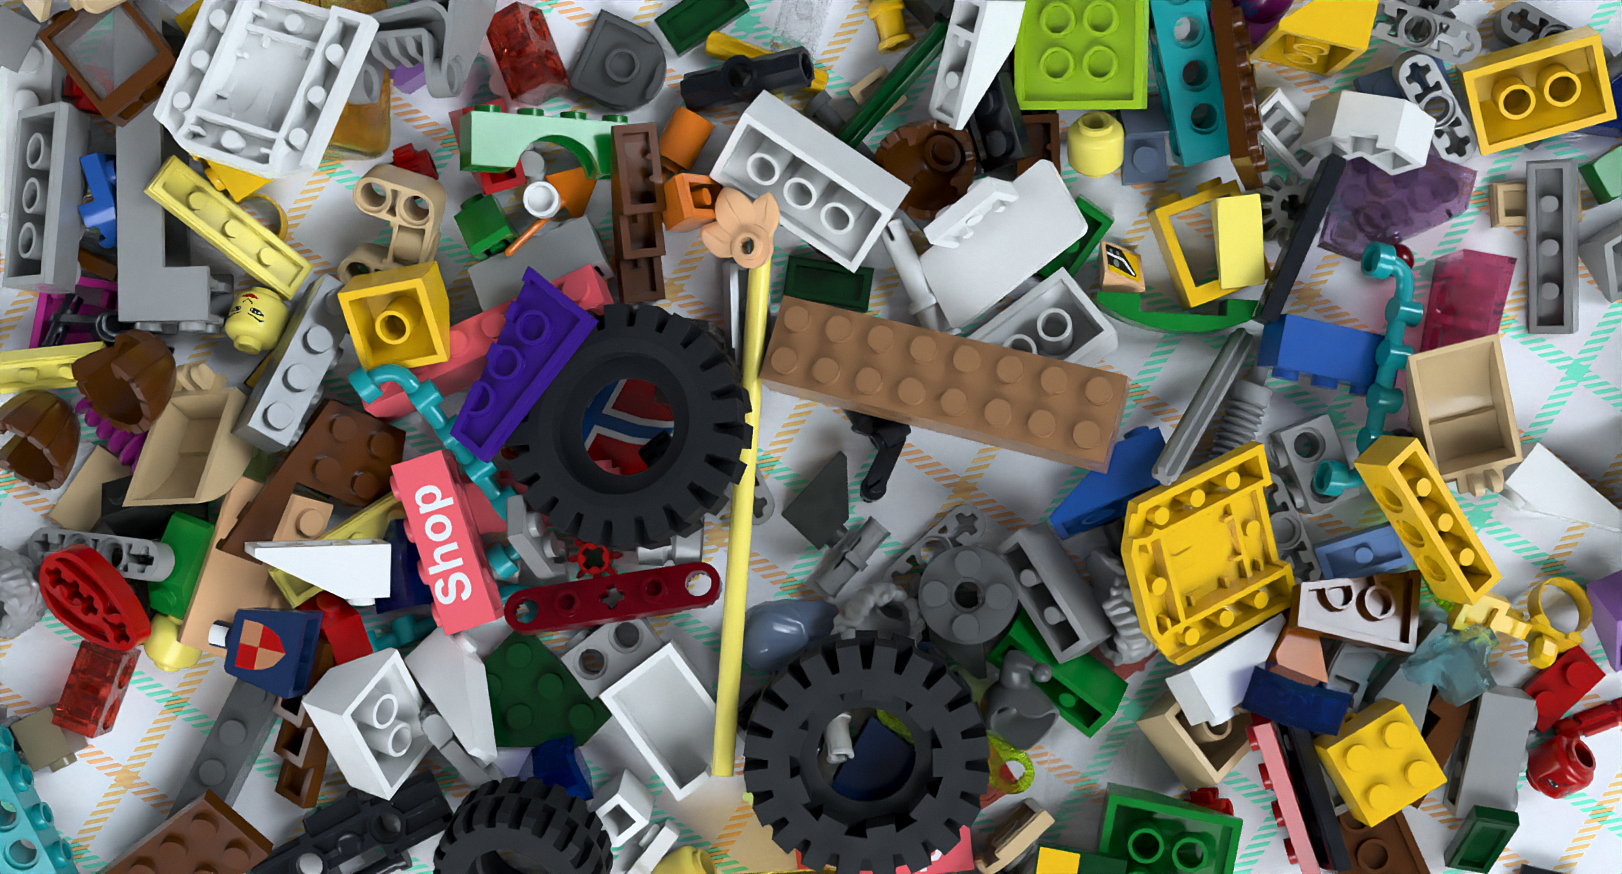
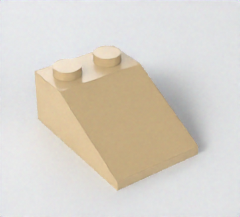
M1254 683L1247 699L1232 707L1235 712L1233 717L1213 727L1209 721L1191 726L1171 689H1169L1136 723L1187 790L1218 785L1251 750L1245 729L1246 725L1252 724L1250 707L1267 703L1275 724L1269 699L1276 697H1261L1260 690L1256 683Z

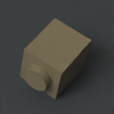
M66 700L48 705L10 725L33 772L48 766L52 773L78 761L74 753L89 746Z

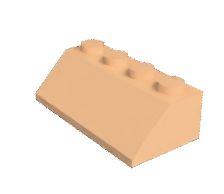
M242 475L227 492L176 639L179 643L226 659L227 650L211 646L208 641L210 628L216 620L233 623L236 611L241 608L270 607L293 609L289 606L267 571L272 565L265 562L259 565L215 548L221 538L225 539L238 521L236 517L246 503L253 501L266 481ZM293 489L272 541L315 540L325 533L334 505L311 493Z

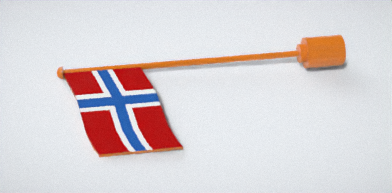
M677 105L658 139L661 167H663L661 169L663 184L670 172L677 175L681 169L687 172L691 171L715 128L706 119L680 105ZM614 254L610 263L613 268V271L615 272L616 263ZM611 278L604 280L606 284H608ZM624 379L606 386L593 398L583 419L582 435L589 456L593 461L612 459V468L623 467V475H632L648 469L638 454V450L664 429L671 435L674 429L672 408L664 393L647 381ZM509 447L501 448V455L505 459L511 460L517 456L515 454L517 453L516 450Z

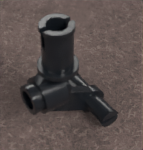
M66 293L58 313L51 314L48 321L51 327L41 347H51L54 339L53 346L63 345L68 333H91V337L95 342L103 341L109 347L115 344V337L118 334L129 330L130 327L128 323L118 321V311L107 310L100 315H78L77 313L84 303V299L78 296L71 306L76 294ZM167 346L171 353L174 354L175 348Z
M842 409L853 424L851 430L868 436L873 446L878 450L865 479L860 485V497L864 498L863 501L867 503L876 502L886 493L887 482L906 442V436L911 433V428L907 424Z

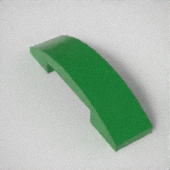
M1097 291L1090 297V300L1098 310L1118 321L1140 329L1169 334L1207 333L1245 323L1251 320L1259 301L1244 299L1223 300L1219 302L1217 316L1140 311L1141 294Z

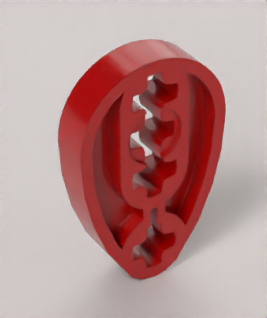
M72 544L48 555L44 559L39 570L40 591L47 607L61 623L90 642L109 649L128 651L149 639L151 624L139 599L116 568L98 551L87 545Z

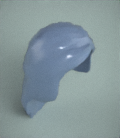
M782 599L778 601H764L754 605L745 612L742 658L753 669L761 670L772 675L775 669L781 672L786 667V659L804 646L808 651H811L818 647V639L830 636L831 631L834 629V617L840 611L836 605L827 603L824 600Z

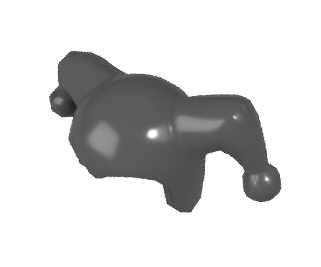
M1009 650L1002 660L999 680L994 682L983 694L980 701V710L986 731L989 734L1006 741L1012 751H1028L1052 729L1059 718L1060 710L1030 679L1029 673L1033 674L1038 682L1049 681L1053 674L1051 666L1046 663H1038L1024 651Z

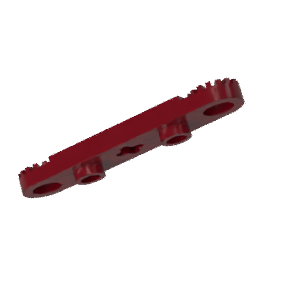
M692 562L516 591L508 598L504 607V617L512 629L523 635L583 628L679 613L684 610L704 609L709 605L712 606L719 599L723 583L720 575L712 565L705 562ZM702 574L710 577L711 587L707 593L701 596H694L689 593L688 582L691 581V578L695 577L694 575ZM616 588L620 595H624V599L617 601V608L611 609L607 603L603 602V599L608 598L610 590ZM529 601L537 603L538 614L535 619L528 623H521L517 620V608H520V604L523 605V602L527 603Z

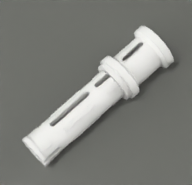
M898 218L889 222L888 226L880 234V237L912 301L909 305L911 316L917 317L922 328L956 336L962 333L961 329L950 326L924 276L919 257L903 226L902 219Z

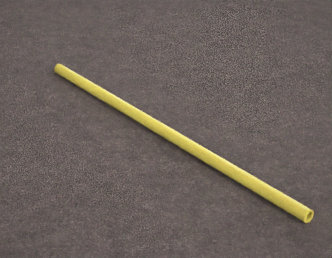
M783 93L773 95L783 102ZM752 238L750 245V253L754 250L755 246ZM771 258L762 267L749 269L741 366L743 377L740 379V385L748 390L753 412L745 414V422L754 428L752 448L742 449L739 458L740 461L747 464V467L739 485L733 483L711 768L712 776L733 777L762 392V381L759 379V375L764 362Z

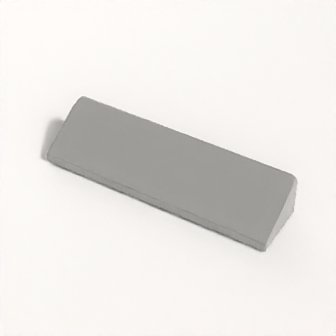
M1578 159L1526 161L1528 334H1574L1579 330Z

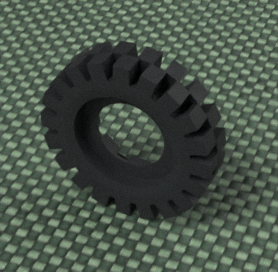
M625 302L604 305V315L601 316L589 309L587 312L599 322L505 441V446L516 450L518 457L508 461L515 482L528 487L523 496L532 508L538 513L547 515L549 518L546 522L563 533L600 547L605 546L620 551L636 552V547L653 550L672 545L670 537L678 535L687 538L703 528L704 525L700 518L707 512L717 516L730 500L723 493L729 482L739 485L747 467L746 463L739 460L742 449L752 448L754 427L745 422V414L753 412L749 392L739 384L738 379L743 376L733 359L721 350L723 347L695 324L674 312L671 315L659 306L640 303L639 308L634 309ZM624 379H640L655 385L668 399L674 416L672 439L664 455L650 468L632 475L612 474L600 468L589 456L582 435L585 412L593 398L606 386Z
M855 630V638L842 640L840 633L818 639V647L811 651H808L805 646L786 659V667L781 672L775 669L763 685L761 697L758 701L755 700L748 722L743 753L745 757L743 774L747 793H752L754 797L752 809L762 827L768 824L771 825L773 828L772 840L785 853L789 854L794 848L801 852V864L819 873L823 871L826 864L836 867V874H860V871H872L873 874H896V868L903 865L908 866L911 874L932 865V852L938 849L945 856L961 841V827L963 825L969 828L972 827L981 810L980 795L987 794L990 777L988 758H990L984 719L978 701L975 702L972 697L971 687L958 670L953 673L948 668L946 658L930 647L924 652L915 647V639L893 633L891 640L878 638V630ZM864 707L881 709L897 717L909 730L916 750L912 773L904 785L887 797L871 801L852 799L833 789L823 777L817 759L818 743L827 725L846 711Z

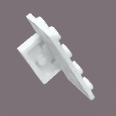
M1039 160L1012 183L992 177L977 180L970 185L965 196L955 204L942 208L936 214L935 220L923 229L930 244L934 246L922 254L919 261L924 276L951 327L962 329L1086 234L1088 225L1051 161Z

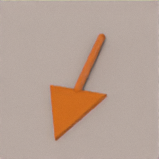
M582 166L543 176L547 183H550L560 195L561 205L559 210L564 207L571 218L582 217L597 180L587 179ZM552 217L547 219L538 218L505 249L504 254L507 257L512 256Z

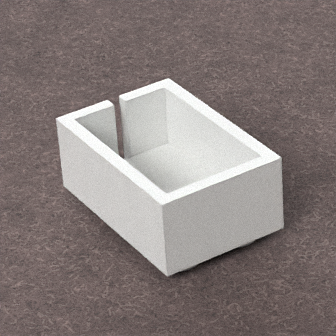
M672 638L659 650L604 690L599 697L679 802L711 777V767L708 763L712 761L717 695L676 640ZM738 723L735 759L744 753L746 734Z

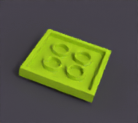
M1024 0L1026 3L1015 42L1014 91L1020 110L1147 109L1149 0Z

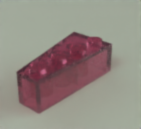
M1462 249L1436 258L1419 353L1498 333L1517 258L1469 249ZM1408 415L1407 427H1411L1409 415Z

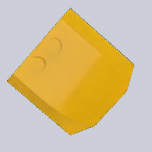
M1251 440L1180 475L1169 486L1159 485L1128 501L1120 551L1140 629L1164 657L1176 665L1180 666L1291 607L1292 587L1295 585L1291 563L1280 560L1278 557L1263 487L1272 484L1263 443Z

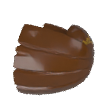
M935 119L919 120L896 128L880 142V146L875 153L874 163L911 187L898 209H905V214L913 218L925 221L930 217V220L934 221L936 214L942 208L955 204L968 193V188L973 184L977 157L974 152L972 139L964 128L962 130H955L949 127L950 124L942 123Z
M130 329L121 332L115 337V344L113 346L92 352L71 364L74 380L78 381L76 385L80 393L85 395L84 399L86 402H92L91 408L102 419H108V423L121 431L127 430L128 433L133 431L134 434L146 432L162 416L171 399L177 378L176 362L165 342L160 337L140 329Z
M30 389L19 393L0 406V434L4 435L7 430L15 433L0 449V467L7 473L14 472L13 476L22 482L27 481L31 486L36 484L37 488L43 490L58 489L67 480L77 457L81 438V426L77 413L66 400L48 391Z

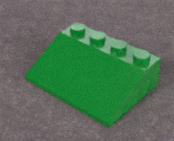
M1107 782L1094 851L1128 857L1126 874H1233L1243 819L1150 790Z

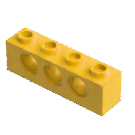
M1381 435L1353 462V465L1437 599L1474 606L1502 578V575L1418 438Z

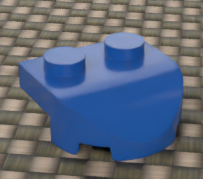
M96 152L79 158L94 201L77 207L88 228H99L102 235H99V245L108 249L117 246L116 155Z

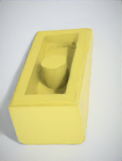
M1260 194L1224 197L1210 202L1220 290L1264 285L1265 268Z

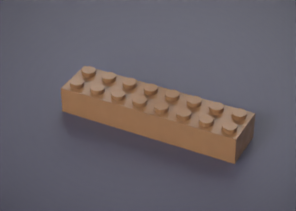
M785 295L781 302L759 375V379L770 391L1104 474L1108 472L1130 390L1128 376Z

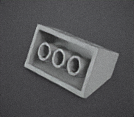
M59 101L18 111L2 287L53 295L75 293V285L78 283L81 275V266L78 261L79 241H81L85 230V223L77 206L83 205V198L89 186L79 158L86 156L90 152L92 133L89 130L90 117L70 103Z

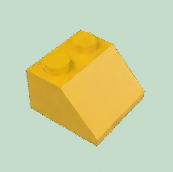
M436 260L353 276L337 293L360 364L368 371L381 364H397L408 369L446 362L450 359L449 299Z

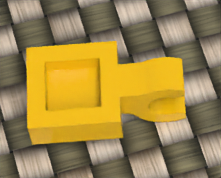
M1488 591L1474 606L1456 602L1446 619L1451 628L1489 641L1492 640L1497 630L1524 640L1532 627L1530 622L1522 620L1524 617L1523 612L1510 607L1511 603L1505 596Z

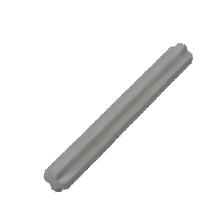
M1237 328L1235 332L1230 333L1151 471L1152 477L1159 480L1161 485L1169 486L1178 479L1254 345V336L1247 333L1245 328Z

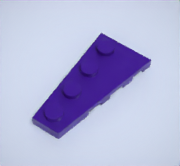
M530 266L527 267L523 275L522 281L525 283L516 302L511 301L504 316L507 321L497 343L492 342L485 359L488 362L479 381L473 382L450 432L451 436L478 459L486 463L491 461L599 322Z

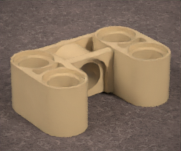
M390 164L375 165L355 184L353 199L361 211L390 221L389 227H393L390 247L387 248L374 243H362L355 247L337 269L338 280L345 285L353 276L366 274L358 268L356 262L364 264L369 272L373 273L433 261L438 250L441 236L440 227L447 202V194L444 187L439 181ZM372 182L381 185L386 192V196L378 194L373 189ZM414 196L423 198L428 203L429 209L419 207L414 200Z

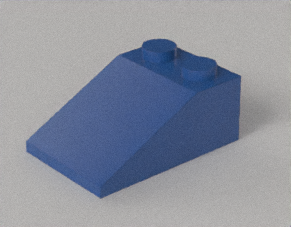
M1142 426L1127 432L1123 436L1125 440L1116 443L1114 446L1107 474L1091 470L1053 511L1049 518L1062 541L1125 517L1129 500L1161 485L1160 481L1154 479L1151 473L1154 464L1166 445L1159 426L1150 430L1148 426Z

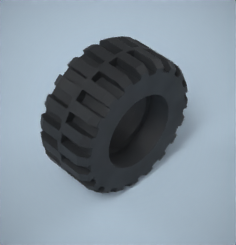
M519 776L505 777L501 783L498 780H492L482 784L479 789L471 791L463 799L435 850L433 858L435 869L433 874H525L507 864L496 850H512L526 854L541 863L550 874H610L613 867V854L610 850L612 844L607 831L601 830L603 826L601 819L595 811L590 813L586 809L587 803L578 795L573 798L565 793V787L554 783L553 787L543 784V779L528 777L527 781H520Z

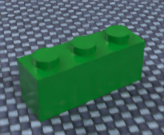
M1022 607L1013 616L1004 630L999 633L985 659L1000 670L1002 660L1009 650H1020L1027 653L1038 663L1050 665L1053 674L1049 681L1038 682L1033 674L1029 673L1031 681L1051 699L1060 710L1062 718L1091 738L1115 715L1128 683L1088 652L1063 664H1059L1027 611Z

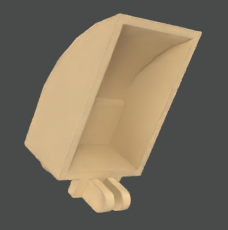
M1499 333L1409 355L1406 362L1405 383L1413 437L1418 438L1445 483L1456 481L1459 494L1469 492L1474 497L1485 495L1484 488H1488L1492 493L1502 491L1503 484H1505L1502 469L1510 464L1522 462L1524 459Z
M204 363L193 364L192 366L189 364L177 366V380L183 385L182 390L172 393L164 413L149 429L122 507L203 503L213 501L227 493L241 478L255 448L254 445L231 433L249 397L238 388H225L228 378L224 374H215Z

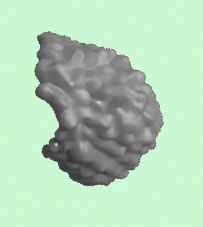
M0 546V638L14 639L41 621L48 607L42 597L39 586L40 566L34 564L29 557L19 555Z
M1095 548L1092 554L1085 558L1086 570L1091 576L1089 583L1094 588L1093 596L1116 630L1115 634L1099 644V648L1104 653V656L1111 659L1116 666H1120L1123 663L1138 662L1144 657H1149L1157 648L1141 632L1123 559L1116 556L1111 549Z
M891 582L870 583L865 588L860 589L852 599L847 600L843 610L834 617V629L830 635L840 633L842 640L855 638V630H878V638L891 640L893 633L915 639V647L917 648V644L922 641L923 636L921 632L926 628V621L921 613L919 601L909 597L903 587Z

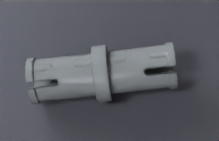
M870 515L846 545L842 543L837 548L839 553L814 581L835 599L837 594L859 569L863 572L868 566L866 561L891 533Z

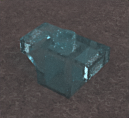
M1475 623L1455 635L1449 632L1434 638L1428 643L1430 649L1399 666L1407 681L1418 686L1434 684L1444 701L1459 707L1497 686L1489 671L1488 659L1491 651L1499 644V641L1491 627Z

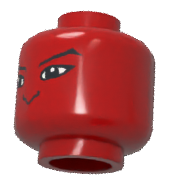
M1558 735L1533 747L1528 752L1526 778L1536 791L1542 792L1545 796L1552 799H1562L1591 784L1594 778V770L1596 769L1595 757L1583 741L1567 735Z

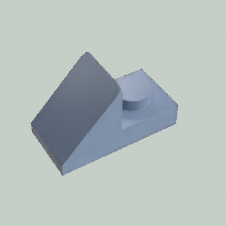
M1147 97V109H1116L1117 121L1122 124L1124 130V159L1120 166L1122 186L1165 183L1168 177L1164 137L1170 132V128L1160 97Z

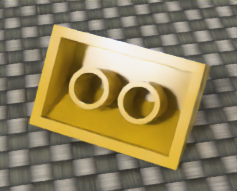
M1313 0L1281 19L1253 46V50L1249 51V57L1331 78L1367 51L1379 0Z
M1589 25L1478 56L1465 64H1455L1464 106L1471 128L1476 135L1477 146L1481 156L1617 119L1600 33Z

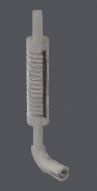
M1260 346L1247 381L1235 380L1230 394L1233 400L1227 402L1230 408H1225L1224 412L1227 415L1222 416L1224 423L1219 425L1222 431H1217L1216 433L1219 439H1214L1213 441L1216 446L1211 447L1213 454L1208 455L1210 461L1251 440H1256L1257 436L1253 432H1259L1257 425L1262 423L1259 417L1265 415L1262 409L1268 407L1273 393L1270 389L1263 387L1269 369L1256 366Z

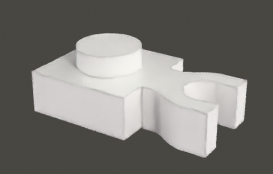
M669 818L661 828L654 823L638 843L644 848L625 874H649L679 837L682 828Z

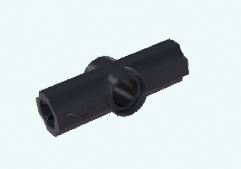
M803 46L754 58H749L745 55H734L723 65L684 74L683 80L680 81L681 96L685 101L686 108L694 113L740 102L751 104L763 90L775 95L810 87L812 80L815 79L814 64L810 59L809 51ZM751 74L749 82L743 86L746 77Z

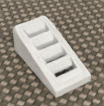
M1266 86L1255 96V102L1260 105L1262 116L1272 106L1274 109L1263 119V130L1258 131L1260 141L1292 173H1297L1298 178L1303 179L1321 161L1308 151L1298 161L1293 156L1301 148L1299 144L1306 118L1278 87ZM1284 116L1287 121L1273 134L1270 129ZM1297 129L1300 133L1285 147L1282 142Z

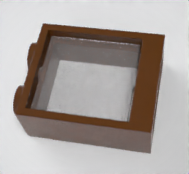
M127 0L98 14L90 13L84 8L75 11L72 7L69 10H62L54 14L47 21V28L37 35L105 119L122 128L161 97L179 57L177 52L134 0Z

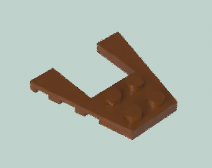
M324 398L305 423L304 431L297 443L289 450L279 465H274L265 477L267 482L253 501L246 503L236 517L238 521L225 539L221 538L215 548L262 565L263 561L244 551L245 542L273 540L296 482L364 509L392 491L390 476L393 475L391 466L402 462L406 431L341 403ZM375 598L373 606L378 607L380 598Z

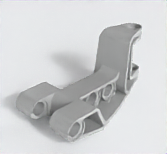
M417 0V2L367 14L372 16L380 25L347 101L351 105L376 103L380 97L386 67L397 69L403 64L409 68L415 67L419 62L424 66L426 86L433 98L459 96L494 16L497 0Z

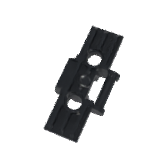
M430 768L404 781L390 800L375 796L365 801L364 795L367 792L353 788L347 792L344 799L324 809L318 806L306 812L302 820L306 833L273 849L267 858L246 872V874H304L300 868V859L306 853L316 854L321 859L323 867L320 874H342L338 865L377 845L382 846L387 856L352 874H390L398 869L405 871L412 867V860L407 849L446 830L454 813ZM386 812L395 814L400 820V831L393 832L388 830L384 826L380 814Z

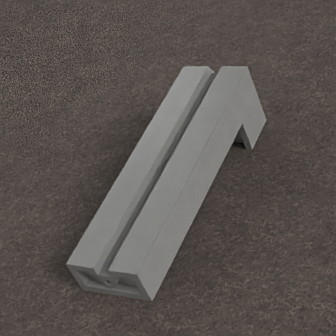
M134 0L179 55L186 41L184 32L173 19L179 14L160 0ZM117 8L114 11L115 89L159 54L122 8ZM158 98L123 128L116 125L118 321L134 324V329L145 330L154 335H177V327H179V331L193 332V334H220V326L225 325L234 301V275L210 274V267L191 266L190 227L143 192L169 156L175 155L189 166V153L174 140L169 130L153 115L160 99Z

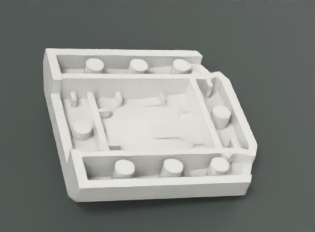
M204 0L153 115L169 130L174 140L192 155L266 179L317 171L380 24L372 16L332 5L329 10L298 0Z

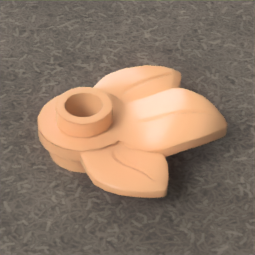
M724 187L715 203V217L717 221L708 223L700 228L701 239L707 249L716 257L733 258L738 265L744 268H760L769 261L773 254L774 244L771 236L780 222L778 203L770 192L761 195L752 203L741 191ZM752 238L755 246L754 250L748 254L746 252V245L748 240Z

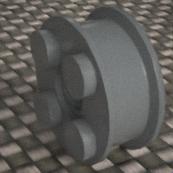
M959 546L939 554L926 567L918 590L920 610L930 628L942 638L964 645L988 641L1004 630L1015 614L1019 597L1016 577L1007 562L995 552L979 546ZM963 582H973L981 591V599L974 607L963 606L957 599V589Z

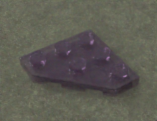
M1428 154L1425 166L1393 176L1362 156L1347 160L1346 167L1329 203L1317 247L1355 261H1361L1365 248L1373 241L1394 246L1454 219L1468 209L1478 171Z

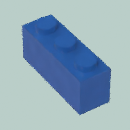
M1280 314L1277 322L1265 325L1263 328L1256 366L1272 369L1271 377L1298 381L1300 375L1311 378V386L1337 390L1338 384L1350 386L1349 394L1366 397L1369 387L1375 383L1379 366L1375 360L1376 349L1380 342L1385 339V336L1291 314ZM1396 370L1393 387L1396 385L1398 370Z

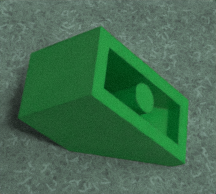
M480 193L467 199L460 205L462 211L453 216L468 249L480 261L490 258L489 254L504 252L520 236L500 202L492 194L484 197Z
M180 511L175 512L171 516L160 542L168 544L172 548L175 564L171 574L165 580L160 582L147 581L151 608L183 621L214 532L213 524ZM153 557V559H152L150 565H153L154 557Z

